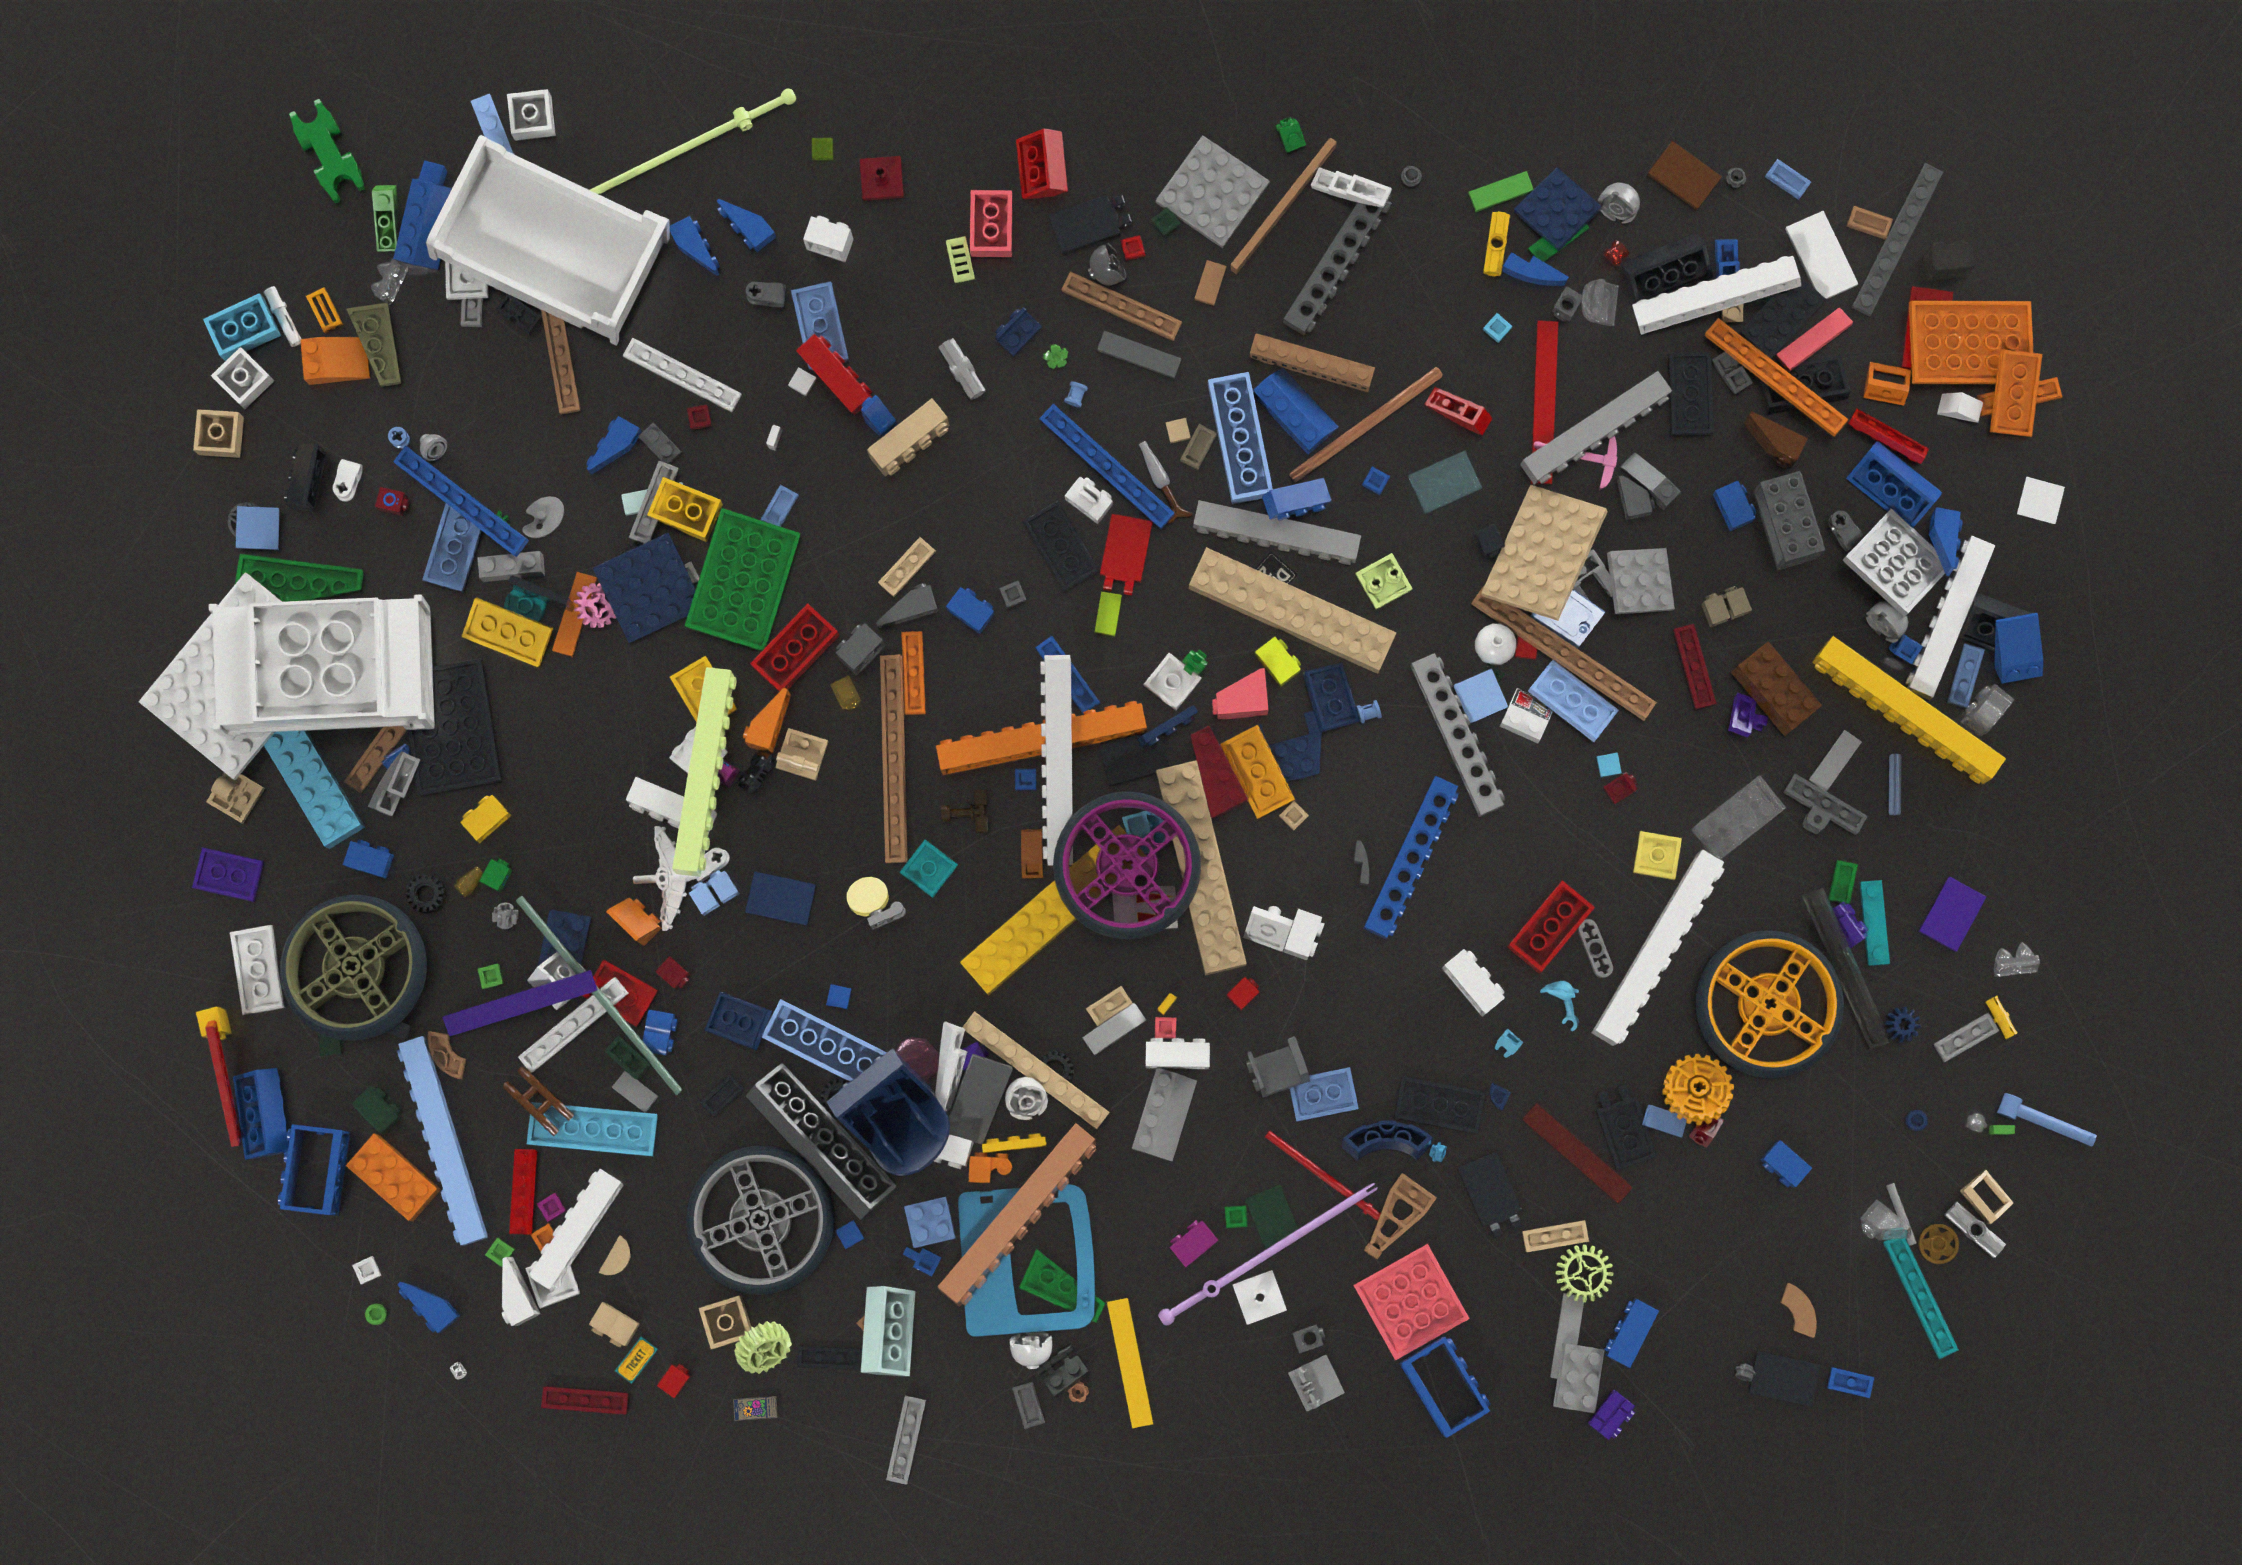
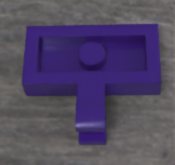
M1737 693L1734 697L1729 731L1748 738L1752 727L1755 730L1762 731L1763 725H1767L1768 718L1755 714L1756 701L1753 698Z

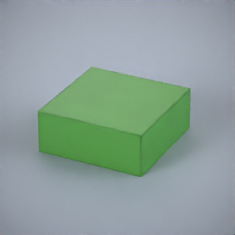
M499 964L478 968L482 989L504 985Z
M2015 1125L1989 1126V1135L2015 1134Z
M497 1238L485 1256L503 1267V1258L511 1257L515 1249L500 1238Z

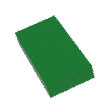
M1836 860L1828 898L1829 902L1840 904L1844 901L1845 904H1850L1858 864Z

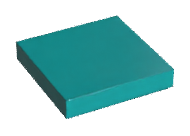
M924 840L899 873L934 898L958 864L927 840Z

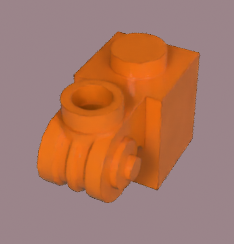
M975 1152V1156H970L969 1182L991 1183V1172L994 1169H997L1001 1175L1009 1174L1012 1171V1163L1009 1161L1008 1154L996 1153V1157H987V1153Z

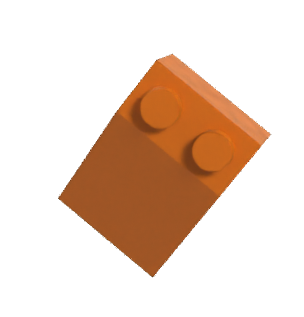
M359 337L300 339L304 380L309 385L370 378L369 359Z
M783 688L751 721L750 727L746 726L743 738H745V743L748 747L773 754L791 697L788 689Z
M629 897L606 911L628 934L643 946L662 929L658 925L661 921L652 913L648 915L643 910L645 906L637 898L633 901Z

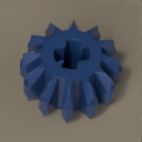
M1902 1007L1901 1012L1898 1008H1895L1894 1014H1887L1888 1018L1892 1021H1885L1884 1024L1891 1026V1028L1886 1030V1033L1893 1031L1892 1040L1898 1037L1899 1043H1903L1905 1038L1910 1042L1912 1041L1911 1035L1915 1037L1919 1035L1914 1029L1921 1028L1920 1024H1915V1021L1920 1020V1017H1912L1915 1013L1914 1010L1909 1011L1907 1014V1007ZM1900 1019H1902V1022L1906 1021L1907 1023L1905 1030L1899 1027Z

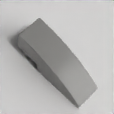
M401 751L381 779L368 807L383 814L393 816L400 797L404 798L420 759Z
M1133 1003L1082 1038L1095 1056L1141 1025L1146 1019L1136 1004Z

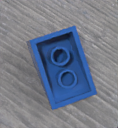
M2037 613L1996 620L1994 668L2001 683L2043 676V653Z

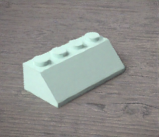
M886 1286L867 1287L861 1373L910 1376L915 1291Z

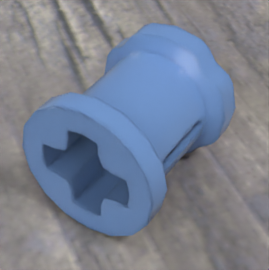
M1071 381V388L1064 402L1081 408V400L1088 387Z
M394 427L388 433V439L394 447L403 449L405 445H409L410 437L403 428ZM397 435H400V436H401V438H402L401 441H398V440H397V438H396Z
M1377 700L1365 706H1356L1361 723H1365V720L1375 717L1378 719L1382 718Z

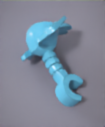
M1557 981L1545 985L1540 993L1548 992L1564 1000L1567 1012L1562 1023L1565 1024L1568 1020H1571L1574 1023L1571 1031H1574L1579 1026V1019L1574 1015L1571 998H1575V993H1579V990L1573 988L1566 981Z

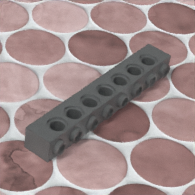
M1391 194L1384 208L1374 206L1377 209L1375 213H1369L1366 210V207L1372 205L1359 202L1356 204L1284 317V325L1302 336H1305L1307 331L1311 333L1317 323L1314 321L1318 314L1321 316L1327 307L1325 304L1329 297L1332 299L1338 290L1336 285L1339 280L1344 281L1349 273L1347 270L1350 263L1354 265L1360 255L1357 252L1360 247L1367 245L1371 238L1368 236L1372 229L1376 230L1381 222L1379 217L1383 212L1387 213L1392 205V202H1390ZM1361 222L1366 225V228L1358 230L1355 225ZM1349 239L1353 240L1355 246L1347 247L1344 242ZM1340 256L1345 262L1336 264L1333 259ZM1329 273L1334 279L1332 281H1325L1322 276ZM1320 291L1323 296L1318 299L1314 298L1312 292ZM1309 308L1312 314L1305 316L1301 313V310Z

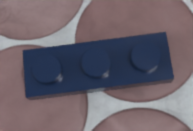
M1193 705L1142 735L1138 739L1141 746L1147 743L1149 746L1160 741V735L1165 733L1168 736L1178 730L1176 728L1177 725L1183 723L1185 726L1195 720L1193 716L1198 713L1197 709Z

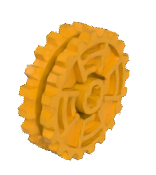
M1695 1054L1694 1058L1687 1055L1683 1061L1679 1059L1676 1061V1065L1671 1066L1666 1079H1664L1663 1085H1665V1088L1662 1090V1093L1667 1097L1664 1100L1665 1104H1670L1671 1106L1669 1111L1671 1113L1676 1112L1679 1120L1685 1118L1688 1124H1691L1692 1121H1695L1696 1125H1701L1702 1121L1710 1124L1712 1119L1718 1120L1721 1114L1726 1112L1733 1098L1731 1093L1734 1090V1084H1730L1732 1076L1726 1074L1727 1068L1725 1066H1719V1060L1715 1059L1712 1061L1708 1055L1701 1058L1700 1054ZM1696 1087L1701 1088L1700 1092L1696 1091Z

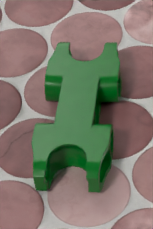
M317 99L314 101L318 114L313 122H302L295 111L289 113L293 131L303 150L305 151L311 147L314 148L322 166L314 169V173L320 185L336 204L340 202L337 186L342 180L350 179L354 181L360 191L364 190L365 186L361 170L352 153L348 152L341 156L332 138L340 134L341 131L334 117L324 107L321 100Z

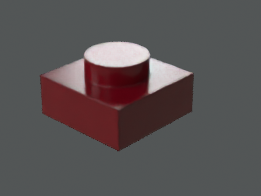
M708 405L687 408L691 430L712 426Z

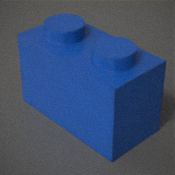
M1739 481L1715 490L1713 496L1729 531L1754 521L1756 510L1752 503H1748L1746 498L1748 494L1743 484L1740 485Z
M960 587L946 605V609L977 633L981 634L995 615L992 610L993 606L985 600L981 602L975 598L977 594L971 589L966 588L964 590Z
M359 839L357 843L350 841L343 865L386 879L394 855L389 853L390 849L382 846H377V849L369 847V842Z
M1777 1140L1760 1159L1764 1162L1762 1166L1771 1174L1775 1172L1779 1175L1780 1178L1778 1180L1787 1188L1789 1186L1792 1188L1797 1187L1812 1169L1811 1166L1781 1140Z

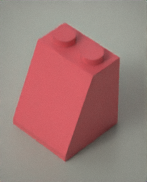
M1265 668L1255 671L1216 693V699H1212L1213 715H1217L1218 720L1267 716L1268 700Z

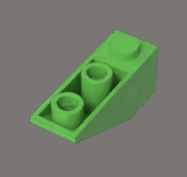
M377 185L372 190L377 251H395L398 241L396 185Z

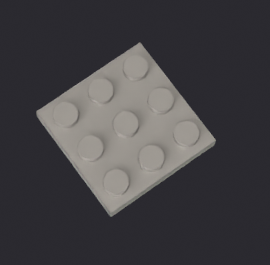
M1666 548L1610 551L1607 553L1615 614L1672 611L1675 609Z

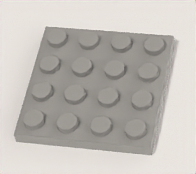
M1202 135L1158 196L1155 203L1223 248L1270 181Z
M1892 509L1843 559L1853 571L1904 617L1945 574L1935 548Z

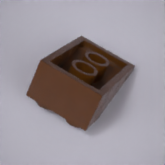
M1752 411L1744 421V425L1769 457L1776 462L1775 464L1784 469H1787V467L1791 469L1808 438Z

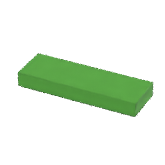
M1525 171L1469 191L1468 194L1475 212L1531 193L1534 189L1528 173Z

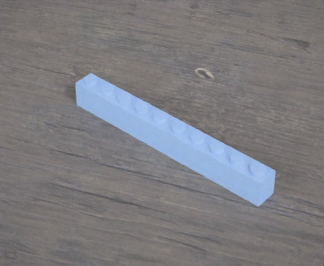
M421 1036L398 1044L400 1049L397 1050L398 1057L401 1062L404 1061L406 1067L403 1070L407 1082L410 1081L412 1087L410 1096L412 1101L417 1103L416 1115L419 1122H423L424 1130H422L425 1142H429L431 1148L428 1150L429 1157L432 1162L435 1161L437 1170H434L435 1176L443 1187L441 1196L443 1201L448 1203L450 1209L447 1210L449 1221L454 1222L456 1229L453 1231L454 1238L462 1246L488 1238L487 1231L437 1070L428 1049L427 1038Z

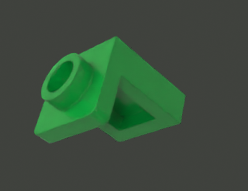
M1285 118L1280 121V124L1276 125L1287 153L1306 145L1299 122L1296 119Z

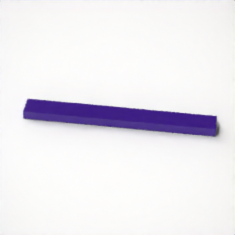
M591 970L445 1015L443 1020L450 1037L595 992L598 989Z

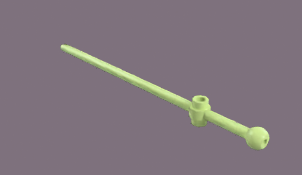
M788 88L782 91L780 97L749 112L745 111L744 107L737 108L733 112L735 116L733 120L590 189V191L599 195L737 126L742 131H747L753 126L751 123L752 119L784 103L787 105L793 104L796 101V96L793 90Z

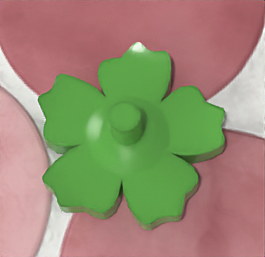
M1054 344L1051 345V351L1047 350L1043 353V358L1048 360L1049 368L1054 369L1056 365L1059 368L1064 367L1067 364L1065 359L1067 358L1068 351L1066 348L1061 349L1060 346Z

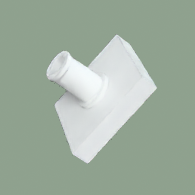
M1276 906L1269 907L1268 911L1253 907L1243 938L1283 952L1294 920L1280 916L1281 910Z
M1272 1270L1232 1284L1247 1325L1287 1310Z

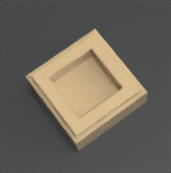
M1186 418L1166 422L1170 444L1191 439Z
M1295 801L1279 815L1293 831L1309 816Z

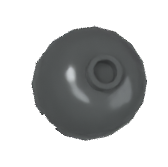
M1109 243L1093 251L1089 261L1091 268L1088 269L1093 280L1097 279L1104 285H1114L1126 278L1124 265L1121 259L1117 260L1115 256L1117 252Z

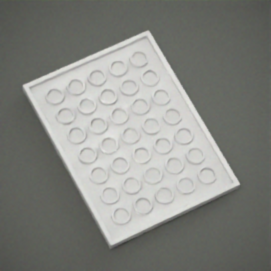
M245 572L218 606L237 607L249 606V603L282 601ZM212 613L139 701L145 708L234 780L238 778L274 734V732L221 737L212 729V723H216Z

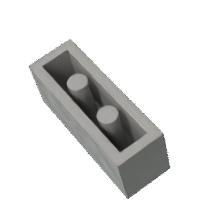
M540 551L520 553L517 557L512 554L478 557L479 578L483 582L509 580L512 575L518 578L545 576L544 557Z

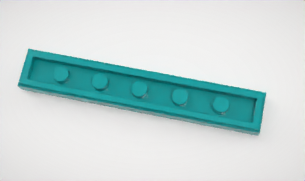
M1901 1233L1884 1241L1883 1244L1938 1359L1958 1351L1959 1349L1904 1234Z

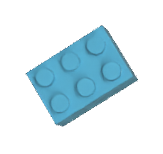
M260 293L203 319L215 347L224 361L229 359L240 347L247 352L281 336L267 302Z

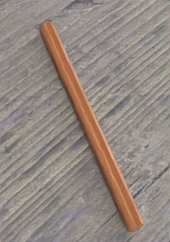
M1435 367L1291 471L1289 474L1290 478L1294 482H1298L1442 378L1443 374L1440 369Z

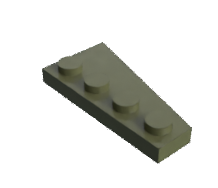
M388 302L347 308L349 317L380 386L401 384Z

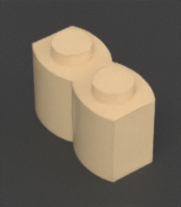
M602 1302L589 1325L593 1327L592 1331L600 1336L606 1334L611 1338V1343L621 1347L622 1345L628 1346L640 1323L609 1304Z

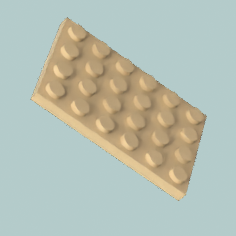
M1530 485L1504 542L1505 547L1501 549L1482 590V596L1559 621L1608 512L1607 509Z

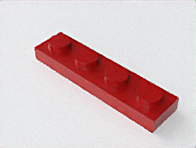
M1857 408L1848 423L1857 431L1868 434L1873 440L1884 443L1891 450L1900 452L1907 456L1909 460L1922 464L1929 450L1926 446Z
M515 1149L509 1234L532 1235L537 1150Z

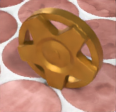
M1934 1224L1922 1231L1918 1246L1920 1253L1927 1261L1934 1264H1944L1956 1256L1959 1249V1240L1954 1230L1943 1224ZM1938 1227L1944 1228L1948 1231L1941 1233ZM1929 1231V1238L1923 1239L1925 1234ZM1953 1239L1955 1241V1248L1950 1245ZM1924 1249L1930 1251L1929 1256L1925 1253ZM1942 1255H1945V1256L1948 1257V1258L1945 1259V1260L1939 1261V1259H1940V1257H1941Z

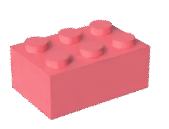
M971 190V257H1012V191Z

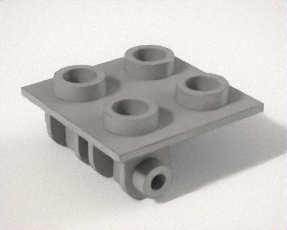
M1327 1355L1288 1373L1306 1411L1315 1409L1345 1393Z

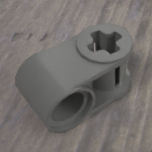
M751 282L747 285V300L751 304L784 307L785 284ZM754 290H758L756 296L752 295L754 293Z
M1837 511L1829 517L1828 526L1846 552L1854 548L1864 538L1861 530L1845 511ZM1841 518L1843 521L1837 525L1835 521Z

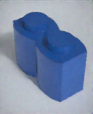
M648 1010L642 1041L652 1053L667 1056L668 1052H672L674 1040L671 1039L672 1031H676L678 1019H674L675 1014Z

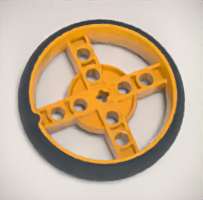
M1756 931L1731 940L1721 947L1709 960L1701 974L1697 987V1019L1708 1045L1729 1066L1756 1077H1786L1811 1067L1830 1049L1838 1035L1843 1019V992L1840 980L1833 966L1825 955L1811 943L1785 932ZM1758 947H1779L1791 951V954L1777 974L1762 973L1750 978L1729 964L1739 954ZM1789 964L1797 966L1798 972L1796 975L1789 973ZM1809 964L1821 979L1826 993L1827 1012L1823 1027L1800 1012L1801 998L1795 984ZM1731 975H1736L1739 978L1737 986H1733L1729 982ZM1716 981L1739 996L1738 1009L1744 1024L1731 1044L1720 1033L1713 1015L1712 996ZM1778 981L1785 983V992L1777 990L1776 984ZM1748 987L1756 989L1757 995L1755 998L1748 996ZM1772 1000L1774 1008L1767 1009L1765 1001ZM1785 1010L1790 1011L1792 1014L1790 1022L1785 1021L1782 1017ZM1755 1016L1762 1018L1763 1025L1761 1027L1754 1025L1753 1018ZM1802 1022L1810 1026L1808 1034L1801 1031L1800 1025ZM1787 1030L1811 1045L1801 1054L1783 1061L1764 1062L1747 1057L1761 1035L1773 1036L1784 1033ZM1744 1033L1751 1036V1043L1749 1045L1744 1044L1741 1040Z

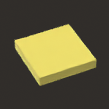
M1640 831L1633 873L1675 880L1682 838Z

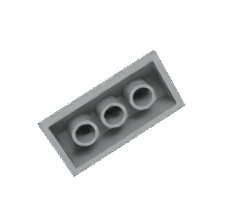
M1156 1068L1132 1146L1133 1150L1173 1161L1197 1083L1196 1080L1168 1070Z

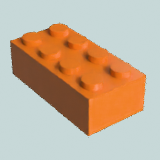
M374 1133L346 1165L408 1221H414L441 1190L379 1134Z

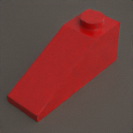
M1434 387L1425 402V405L1430 409L1479 435L1484 434L1493 419L1484 407L1437 387Z

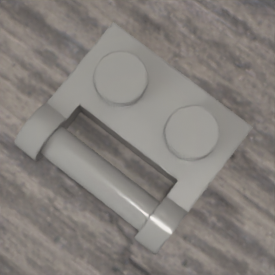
M894 902L890 909L885 911L878 909L871 912V917L867 918L870 927L874 930L902 918L906 910L900 902Z

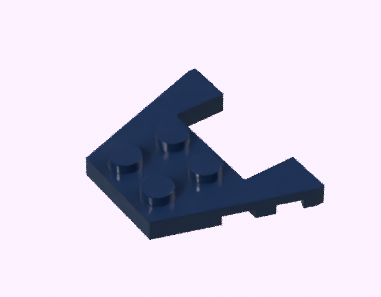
M1314 711L1304 713L1309 732L1308 735L1268 745L1287 783L1319 775L1322 732L1319 730ZM1262 724L1258 725L1265 738Z

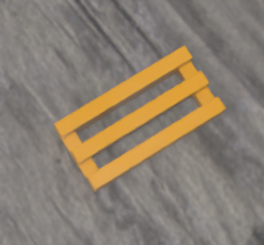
M325 287L306 296L324 333L343 325ZM322 293L336 319L335 322L332 321L320 297ZM314 297H316V299H317V301H318V303H319V305H320V307H321V309H322V311H323V313H324V315H325V317H326V319H327V321H328V323H329V325H327V326L325 325V323H324V321H323V319H322V317H321V315H320V313H319V311H318V309H317V307H316V305H315V303H314V301H313V299H312V298H314Z

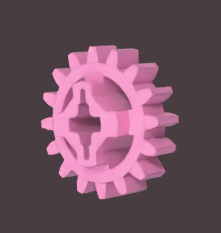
M590 583L589 587L583 586V592H577V596L580 597L579 600H574V603L578 604L574 611L580 612L577 618H584L583 624L588 625L590 623L591 628H595L596 625L602 628L604 623L606 625L611 624L610 618L616 619V616L609 601L607 602L605 599L606 595L601 584L598 583L596 586L595 583ZM590 593H592L591 598L586 599L587 596H588ZM595 602H596V604L599 605V608H597L596 606H594V603H595ZM606 611V615L602 617V613Z

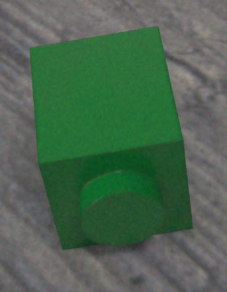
M498 858L497 862L491 859L480 882L502 892L513 870L508 868L509 863Z

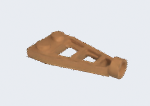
M1401 1173L1388 1193L1371 1240L1364 1248V1251L1378 1260L1382 1251L1427 1213L1437 1197ZM1399 1199H1402L1413 1208L1412 1214L1404 1220H1398L1392 1213L1395 1202ZM1387 1219L1398 1225V1229L1391 1237H1386L1381 1233V1229ZM1373 1244H1378L1380 1249L1378 1250Z

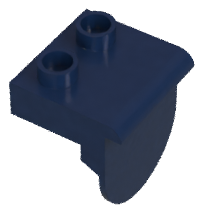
M893 1048L885 1055L877 1057L870 1067L852 1082L842 1085L837 1094L827 1101L835 1117L870 1150L877 1163L886 1172L893 1175L906 1176L925 1169L940 1155L949 1137V1118L936 1098V1093Z

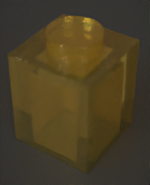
M850 676L830 684L842 710L845 708L851 710L858 706L857 702H860L861 699Z

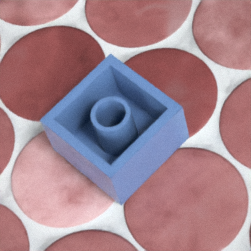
M947 1197L904 1206L913 1248L956 1239Z

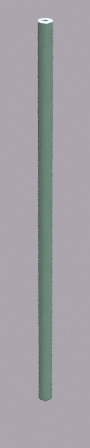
M523 896L519 897L516 902L576 974L585 972ZM597 987L598 990L591 993L672 1091L678 1095L683 1089Z

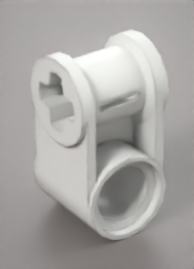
M343 459L340 461L333 484V492L339 500L347 502L354 497L358 482L362 476L363 465ZM345 487L348 489L347 491H343V493L340 492V489L344 490Z
M713 848L705 853L706 868L705 871H702L701 877L697 878L698 883L708 879L711 874L729 863L730 856L726 850ZM717 853L723 855L720 858L721 862L715 861Z

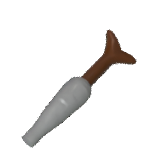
M1147 442L1140 443L1139 446L1143 452L1153 483L1157 488L1162 489L1171 510L1175 513L1168 523L1174 522L1177 517L1192 516L1193 513L1186 511L1177 503L1169 487V476L1149 448Z

